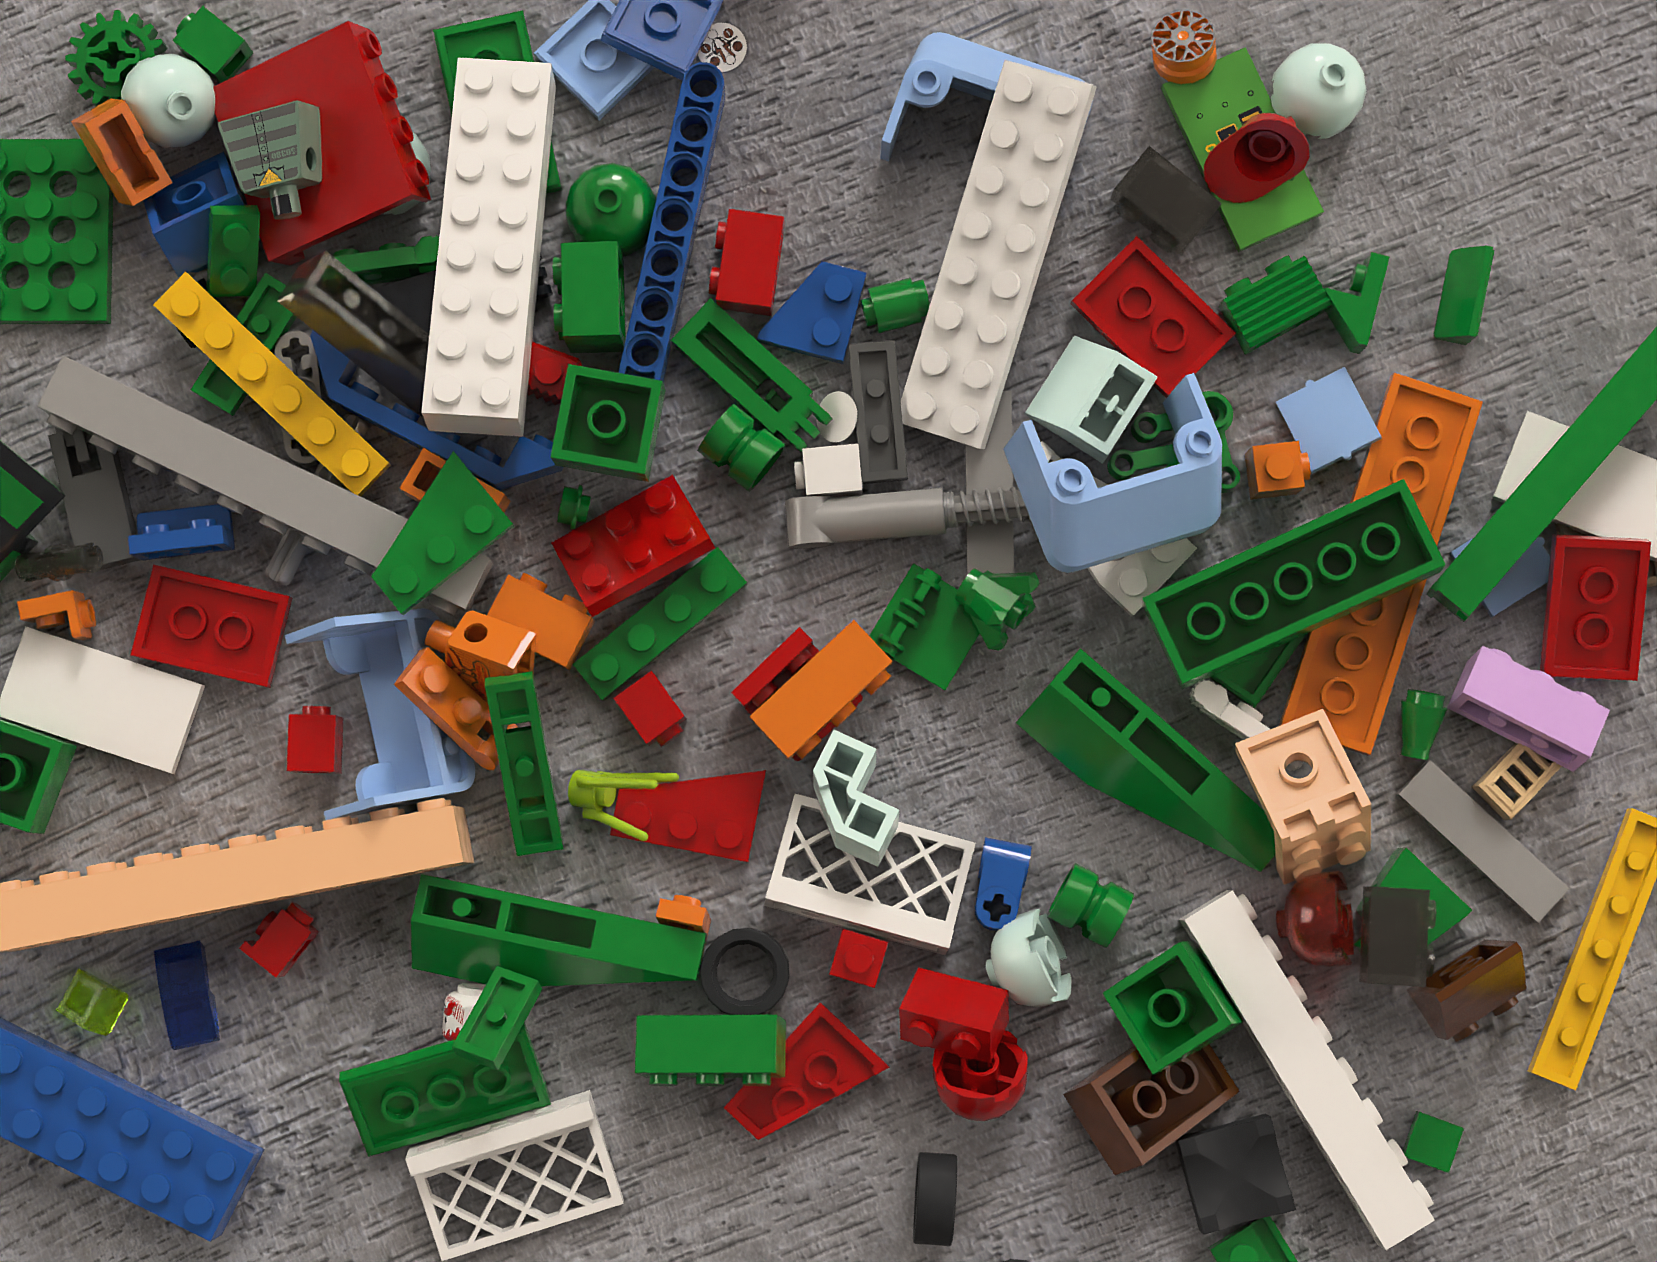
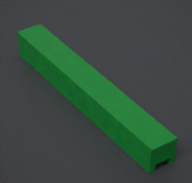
M1657 327L1426 593L1427 596L1430 598L1434 597L1461 621L1465 622L1657 400Z

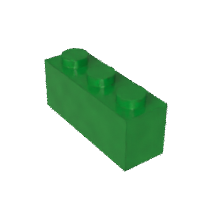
M637 1015L635 1073L649 1078V1085L677 1086L678 1078H696V1085L724 1086V1078H743L742 1085L770 1086L771 1078H785L786 1020L778 1015Z

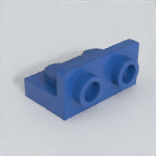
M219 504L139 513L136 517L138 535L128 536L130 555L142 561L235 550L231 511Z

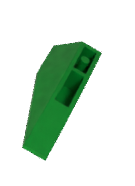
M1081 648L1016 721L1015 724L1086 785L1258 872H1261L1275 856L1274 830L1265 811L1184 737Z
M421 874L411 917L412 969L487 984L496 966L536 979L541 987L692 981L698 979L707 933Z

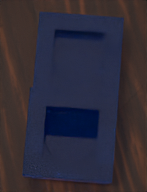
M199 940L154 950L159 993L171 1048L179 1050L219 1041L216 1001L209 987L205 946Z

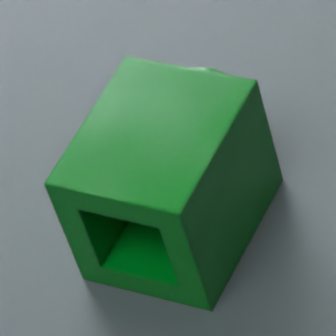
M204 6L196 14L190 13L180 22L176 30L177 36L173 39V42L186 57L196 62L219 84L232 78L253 54V51L241 36Z

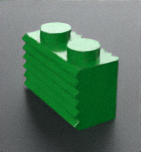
M1289 255L1285 256L1264 269L1268 276L1253 284L1249 277L1224 290L1227 298L1222 300L1218 308L1229 327L1236 332L1234 336L1245 355L1321 315L1331 306V300L1322 288L1321 282L1313 272L1312 266L1305 256L1292 262Z

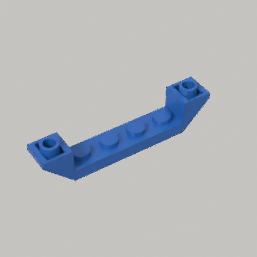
M332 327L328 334L317 328L313 329L310 337L329 399L338 407L421 450L425 448L446 461L454 451L474 477L498 490L563 470L564 467L556 466L551 459L553 442L538 434L534 436L533 440L524 436L519 437L504 467H501L499 463L502 458L491 451L477 445L474 452L458 444L461 437L456 433L428 431V428L416 423L420 415L398 403H395L393 408L390 409L376 402L379 394L355 381L351 388L347 387L363 358L353 348L356 340Z

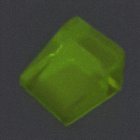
M78 968L56 1011L87 1031L107 1036L114 1027L129 995L121 989Z

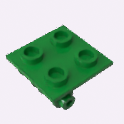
M913 563L869 636L888 657L945 691L980 633L970 614L964 611V605L956 601L958 589L941 580L942 577L928 568L924 570Z

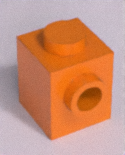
M1299 441L1252 446L1245 453L1250 500L1296 495L1305 488L1304 481L1310 480L1309 457L1307 452H1300Z

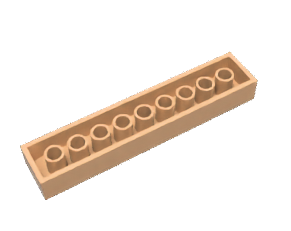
M440 798L416 803L418 812L405 814V809H398V807L369 812L371 821L359 823L358 817L351 818V816L322 821L323 830L313 832L312 826L304 827V825L275 830L276 839L266 841V835L257 836V834L228 839L229 848L220 850L219 844L210 845L208 843L181 848L182 857L175 859L173 858V853H154L134 857L135 866L128 868L126 862H107L86 867L87 876H81L80 871H60L39 876L40 885L35 886L34 880L0 883V953L31 949L474 863L465 808L452 805L451 800Z

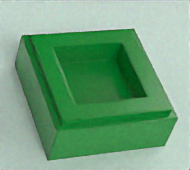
M1416 1111L1402 1151L1406 1158L1449 1173L1464 1128Z

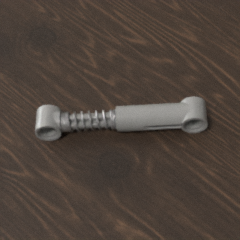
M1013 486L1010 488V491H1003L999 487L997 492H990L986 488L984 493L977 494V491L973 490L972 494L964 495V492L960 491L959 495L954 496L952 491L945 493L943 487L832 498L829 496H805L785 501L788 548L793 549L819 548L842 542L947 534L948 527L959 528L961 523H967L971 527L974 522L979 521L983 526L986 524V521L990 520L997 524L1001 519H1006L1010 523L1013 518H1019L1023 522L1025 517H1029L1031 521L1020 491L1015 490Z

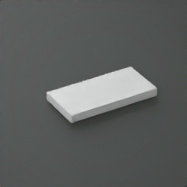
M1527 411L1492 499L1504 503L1567 431L1569 426ZM1617 445L1551 522L1565 525L1569 529L1588 536L1647 539L1651 541L1650 560L1657 562V460Z
M25 626L0 697V717L175 774L205 685Z

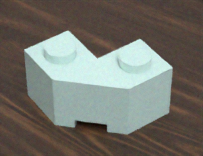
M833 730L813 769V787L835 847L878 867L898 828L899 809L863 793L876 767L877 749Z

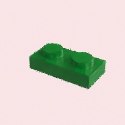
M257 205L210 206L207 290L212 297L251 296L257 286L260 212Z
M496 966L452 1045L456 1055L499 1070L542 991L539 981Z

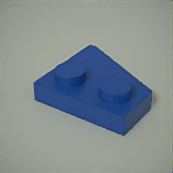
M822 261L759 331L757 341L762 344L843 364L867 273Z

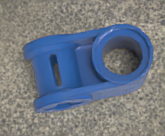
M985 837L978 879L980 880L975 902V916L984 928L998 931L1004 925L1015 920L1019 909L1022 887L1024 888L1027 878L1032 846ZM994 896L1001 897L1002 905L1009 908V915H1001L998 922L991 921L990 912L983 910V904L991 903Z

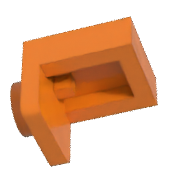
M674 895L673 901L660 898L656 913L659 924L707 933V941L711 918L707 908L701 907L702 902L700 900L684 895Z

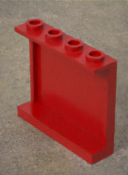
M347 21L213 87L215 92V115L218 122L296 100L319 107L322 180L317 185L298 190L302 214L289 219H274L270 197L259 198L244 194L248 205L258 206L260 212L259 236L270 262L289 266L305 259L303 250L413 199L425 203L431 200L426 186L429 184L427 170L422 162L416 159L410 143L414 139L412 129L407 120L399 113L395 99L398 97L396 86L391 77L384 72L379 58L382 54L379 40L370 29Z

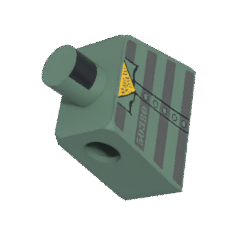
M296 100L218 122L219 131L238 183L244 194L259 198L270 197L274 219H289L300 216L302 210L298 190L317 185L322 180L319 107Z

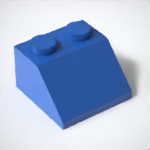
M224 151L171 176L172 184L143 200L152 233L178 278L185 271L187 273H196L207 268L210 206L248 205L244 192L240 188L237 177Z

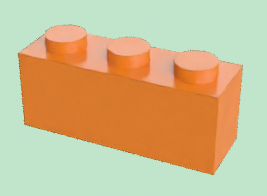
M853 620L749 717L788 760L795 754L803 760L823 741L817 734L827 724L832 722L837 728L857 709L852 703L856 697L864 690L873 695L892 677L886 670L892 665L893 661L859 624Z

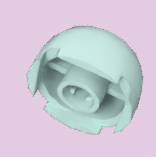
M1311 43L1294 51L1277 68L1272 78V81L1274 80V93L1271 95V103L1276 114L1285 118L1291 116L1296 122V127L1304 135L1321 136L1318 139L1330 138L1342 132L1360 112L1366 95L1364 72L1356 58L1345 49L1329 43Z
M176 54L156 55L139 61L126 76L121 90V100H125L144 132V138L148 142L164 148L187 146L200 140L212 127L216 117L214 84L210 76L192 60Z
M1040 909L1019 914L1015 920L999 929L991 944V959L986 960V970L992 985L1009 990V998L1017 1004L1032 1007L1047 1006L1068 1000L1071 994L1070 973L1061 975L1059 959L1067 958L1064 946L1052 920L1047 918V914L1039 916Z

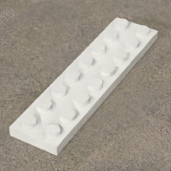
M1004 60L901 398L903 424L975 448L985 449L1097 87L1093 84Z

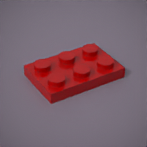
M1137 236L1070 303L1119 353L1156 375L1158 378L1153 386L1165 398L1169 396L1185 375L1192 373L1196 375L1236 334Z
M673 474L551 542L591 617L596 616L715 549L709 535Z
M1552 534L1540 671L1549 674L1551 677L1638 681L1651 541L1637 538Z
M153 564L130 655L271 688L293 598L288 595Z

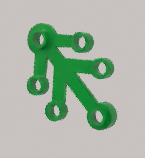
M1205 391L1202 394L1209 410L1213 411L1216 416L1214 423L1222 441V471L1229 473L1232 478L1231 484L1222 483L1221 493H1228L1240 481V472L1232 463L1225 436V431L1233 421V409L1227 398L1220 393ZM1143 412L1136 417L1131 425L1132 436L1141 443L1152 442L1160 432L1173 431L1167 413L1155 415L1151 412ZM1139 422H1149L1153 426L1154 432L1152 434L1143 433L1139 428ZM1173 444L1134 452L1127 449L1117 450L1109 459L1107 469L1114 479L1127 480L1135 471L1165 465V468L1177 465L1179 462ZM1118 458L1126 459L1130 464V470L1126 472L1120 471L1115 465V460Z

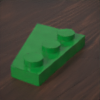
M453 451L371 577L397 610L404 615L501 538L514 525Z

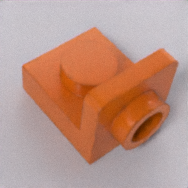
M70 590L17 601L20 620L36 623L37 629L66 624L64 616H68L71 635L74 639L82 641L92 639L90 627L96 626V615L91 600H85L84 593Z

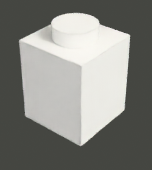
M858 444L802 449L803 461L794 462L796 490L806 489V496H829L831 498L862 495Z

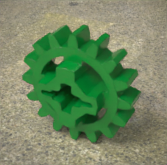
M120 10L114 11L111 21H107L101 13H97V25L92 28L82 22L80 27L85 33L82 39L71 37L69 40L77 49V53L65 55V60L70 66L77 69L72 70L68 77L75 85L81 84L77 92L85 100L93 96L92 103L96 107L110 98L121 100V90L126 76L137 63L148 57L152 58L160 55L168 49L162 39H155L158 32L151 23L143 27V20L138 14L134 13L126 22L125 16ZM130 36L140 40L146 51L132 48ZM119 55H123L126 59L119 61ZM117 63V67L113 69L110 64ZM90 72L102 75L106 88L97 85L93 81Z

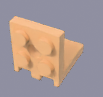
M1323 709L1235 743L1236 754L1274 830L1276 870L1284 885L1295 880L1298 883L1310 881L1320 875L1323 869L1338 863L1350 865L1362 859L1366 852L1371 851V802ZM1294 761H1304L1312 767V772L1304 778L1297 779L1289 776L1285 769Z

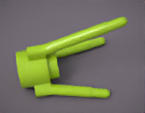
M579 769L572 774L570 779L568 800L572 806L583 808L582 816L584 819L599 821L629 836L646 841L648 839L646 832L603 812L602 809L613 804L616 797V788L655 789L658 783L677 782L679 775L677 773L593 772Z

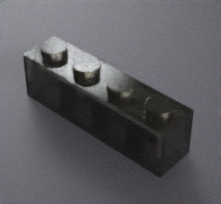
M327 251L299 265L277 301L422 417L429 335Z

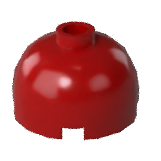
M1006 1030L991 1063L976 1059H965L957 1054L935 1049L932 1064L933 1079L940 1100L956 1115L968 1120L988 1121L1000 1118L1017 1105L1025 1092L1028 1074V1056L1026 1051L1024 1050L1023 1052L1017 1045V1038Z

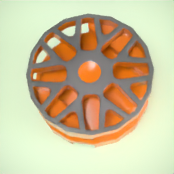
M1189 9L1175 10L1162 16L1155 23L1151 32L1153 65L1161 77L1168 82L1188 84L1205 78L1213 70L1217 61L1215 27L1208 17L1198 11Z

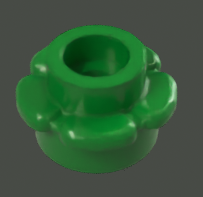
M580 484L578 489L564 486L557 523L570 525V530L575 529L576 522L586 523L591 496L582 495L583 486Z

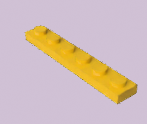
M186 271L153 304L352 493L361 497L391 466L384 457Z
M1633 808L1627 809L1527 1072L1569 1089H1577L1657 878L1656 817Z

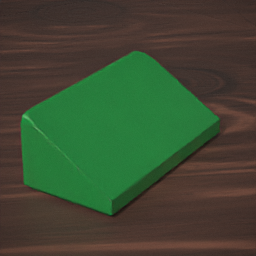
M1492 246L1459 248L1452 250L1449 254L1434 329V338L1467 345L1478 336L1495 251Z

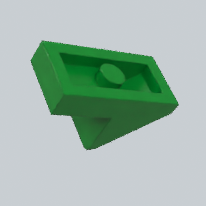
M1371 252L1364 260L1363 265L1356 263L1349 284V290L1356 292L1355 295L1323 288L1331 300V306L1325 312L1350 352L1360 354L1368 346L1389 256Z

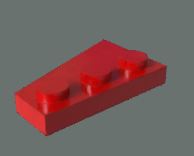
M766 770L658 784L655 789H619L613 817L646 832L648 839L641 841L612 827L610 835L749 862Z
M820 1002L786 1038L785 1078H771L770 1086L743 1085L723 1108L757 1140H760L870 1077L890 1068V1066Z

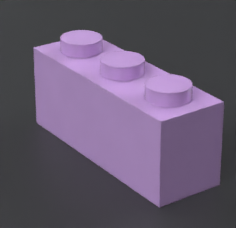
M1482 646L1466 662L1447 706L1448 709L1517 744L1520 743L1529 747L1537 754L1556 762L1572 772L1591 758L1610 711L1597 704L1592 696L1583 692L1572 691L1556 683L1549 674L1539 670H1530L1514 662L1507 653L1498 649H1489L1485 646Z

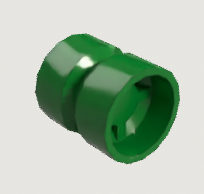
M733 404L712 426L697 451L718 467L727 464L729 466L728 476L750 492L772 468L785 449L786 444L767 429L754 430V419Z
M1075 863L1059 888L1048 911L1047 918L1068 929L1078 925L1082 927L1083 937L1107 948L1129 910L1134 893L1113 882H1109L1104 886L1100 885L1098 874Z

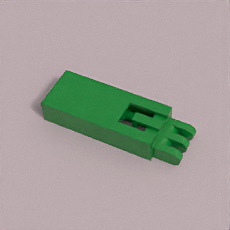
M711 298L671 339L673 347L754 419L756 423L763 429H767L775 437L779 433L800 453H802L803 448L807 447V444L795 432L801 428L812 439H815L820 433L807 419L813 414L825 426L833 420L812 399L813 391ZM768 377L790 396L785 402L774 389L765 396V400L777 412L755 392Z

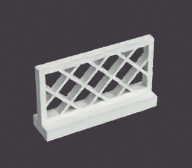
M794 794L764 906L946 955L950 947L976 843L899 822L893 837L898 834L910 837L919 853L896 865L889 851L886 850L883 857L888 863L890 870L868 882L855 860L857 857L844 851V858L822 869L810 846L831 835L829 828L805 840L796 824L801 808L819 812L825 820L821 806L817 799ZM793 834H795L800 844L789 850ZM920 840L933 843L934 845L925 849ZM942 847L962 851L959 869L942 878L929 855ZM803 850L817 872L803 881L782 876L786 860ZM923 859L936 882L913 894L900 871ZM849 863L862 885L847 894L837 892L826 875ZM895 875L907 898L894 906L881 904L872 887ZM956 878L953 893L951 894L946 883ZM821 879L825 888L812 885L811 883ZM940 887L949 903L945 921L926 916L917 900ZM866 891L870 900L856 896ZM911 904L916 913L903 910L902 908Z
M590 1090L553 1101L551 1105L471 1127L409 1147L405 1160L411 1177L414 1176L441 1261L624 1203L597 1119L596 1107ZM589 1127L594 1145L586 1159L562 1148L570 1132ZM560 1136L557 1144L548 1141V1139ZM537 1144L552 1152L541 1174L516 1162L524 1147ZM515 1150L511 1159L502 1155ZM596 1153L598 1154L601 1167L592 1163ZM557 1155L582 1167L571 1189L546 1177ZM491 1158L507 1166L496 1188L471 1176L478 1161ZM469 1165L466 1173L456 1169ZM512 1169L536 1181L525 1203L501 1191ZM587 1170L606 1179L610 1195L592 1200L576 1191ZM446 1173L461 1182L452 1200L448 1202L432 1194L427 1180L428 1177ZM466 1184L491 1196L480 1217L456 1206ZM541 1185L566 1196L559 1211L546 1214L531 1206ZM496 1199L521 1211L514 1225L502 1229L486 1221ZM571 1200L580 1203L579 1205L568 1208ZM436 1206L446 1210L441 1220ZM451 1213L476 1225L468 1240L452 1245L448 1244L443 1227ZM526 1214L534 1217V1219L522 1222ZM481 1228L490 1232L477 1237Z

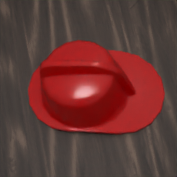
M1261 113L1252 116L1238 131L1218 143L1209 152L1204 163V180L1210 191L1223 200L1233 203L1251 202L1263 197L1284 182L1295 177L1305 168L1310 158L1309 143L1303 132L1296 127V122L1291 116L1285 118L1276 113Z

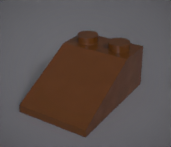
M1484 939L1408 988L1407 992L1437 1038L1448 1040L1452 1037L1455 1042H1458L1479 1028L1476 1021L1490 1012L1494 1016H1498L1519 1002L1516 995L1527 989L1523 951L1515 941Z
M1210 1044L1154 1075L1134 1045L1093 1072L1063 1095L1113 1174L1118 1175L1147 1163L1240 1091Z

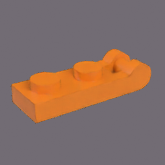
M429 647L419 650L394 685L477 764L487 770L496 769L499 759L488 703ZM510 724L507 729L518 728V726ZM481 728L491 735L487 741H484L477 735Z

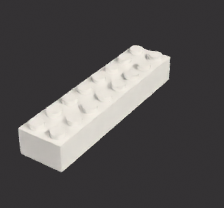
M458 58L421 412L428 431L523 437L556 92L551 63Z

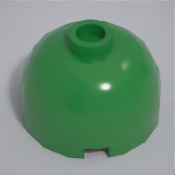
M616 163L595 165L582 172L570 187L565 204L567 225L577 242L618 241L622 256L625 257L641 249L647 242L656 197L647 180L632 168Z

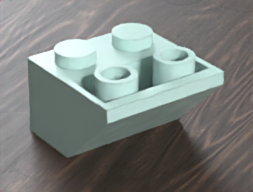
M1074 336L1026 410L1025 415L1103 464L1158 377L1115 350Z

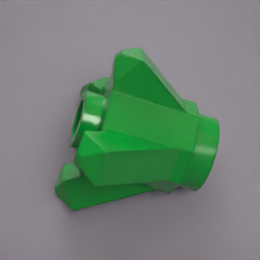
M974 568L963 580L955 599L963 604L964 611L970 614L987 648L999 651L1005 647L1009 638L1006 634L1007 628L1010 627L1015 630L1021 624L1024 617H1027L1034 611L1036 606L1029 593L1035 591L1040 583L1035 572L993 574L988 570L982 573Z

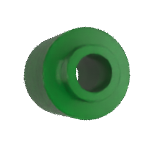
M906 278L867 288L869 298L861 300L867 327L876 325L878 333L922 323L921 318L927 316L930 306L923 279L912 282L911 278Z

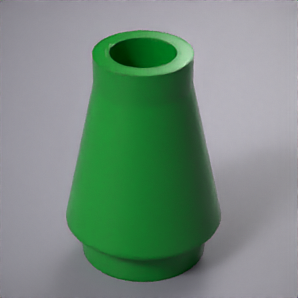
M1408 689L1406 700H1401L1402 748L1400 755L1422 760L1429 759L1431 747L1448 708L1443 707L1444 695Z

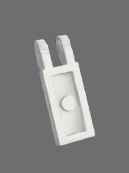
M1203 679L1202 682H1197L1198 685L1195 684L1194 688H1191L1192 691L1189 693L1191 705L1193 704L1195 708L1198 707L1200 712L1242 740L1270 730V728L1260 722L1264 717L1260 712L1242 701L1237 706L1233 705L1228 700L1227 690L1219 684L1215 685L1210 679L1207 681ZM1294 761L1286 769L1295 771L1301 768L1304 761Z

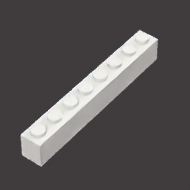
M1226 890L1180 918L1179 921L1191 941H1194L1244 1020L1243 1026L1378 1246L1388 1250L1435 1221L1428 1210L1434 1203L1419 1180L1412 1183L1404 1171L1403 1166L1408 1164V1160L1394 1139L1387 1142L1377 1127L1383 1120L1374 1104L1368 1097L1361 1100L1352 1086L1358 1079L1344 1057L1336 1060L1327 1043L1333 1039L1319 1016L1312 1019L1302 1004L1308 998L1300 983L1293 975L1286 978L1277 962L1283 959L1278 947L1268 934L1261 937L1252 923L1258 916L1251 903L1244 894L1237 897L1233 890Z

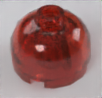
M1340 871L1317 873L1306 876L1296 882L1286 896L1285 910H1277L1276 913L1279 937L1288 938L1292 951L1301 960L1315 966L1340 967L1351 966L1352 964L1347 955H1354L1355 949L1353 945V913L1351 904H1345V901L1340 897L1339 891L1348 890L1344 875Z

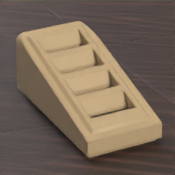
M1515 743L1472 788L1503 820H1511L1562 766L1553 761L1548 763L1541 755L1529 747ZM1523 752L1542 769L1537 775L1519 758ZM1511 765L1529 781L1525 787L1507 771ZM1499 778L1517 794L1512 800L1495 784Z

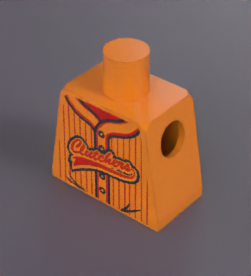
M473 610L465 613L456 628L437 619L427 632L425 645L444 653L445 663L487 703L485 678L509 676L533 671L534 675L536 633Z

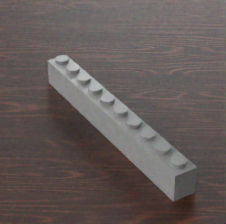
M62 356L37 405L49 415L46 422L55 428L71 435L78 428L92 435L89 441L90 444L110 454L115 455L118 448L135 456L131 462L132 464L155 475H158L161 468L177 475L174 483L194 494L200 495L203 488L219 495L217 504L239 515H243L245 509L251 510L262 516L259 522L262 526L284 536L287 530L291 529L305 536L301 544L326 556L330 549H333L347 556L344 562L345 565L370 576L373 569L376 570L408 521V519L65 356ZM479 554L429 594L432 596L429 604L452 616H455L458 609L465 613L471 611L493 566L491 559Z

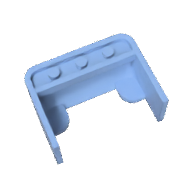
M932 33L920 42L905 72L881 141L880 159L890 160L909 104L922 108L937 106L946 98L950 87L992 101L1004 60L1082 82L1085 81L947 33Z
M1194 373L1185 375L1163 402L1175 433L1173 447L1179 462L1177 465L1097 488L1090 470L1082 462L1075 459H1061L1048 463L1032 420L1022 422L1005 445L1003 450L1044 555L1052 567L1061 572H1076L1204 533L1219 519L1222 489V441Z
M421 608L411 609L404 615L399 611L333 617L285 635L287 644L323 640L327 660L334 670L343 675L359 674L378 757V764L364 767L357 775L355 786L358 801L324 811L325 820L368 814L372 811L405 806L462 792L472 786L475 779L474 760L394 685L418 651L429 647L425 645L427 632L435 620H440L433 611ZM429 647L439 658H441L445 662L444 653H441Z

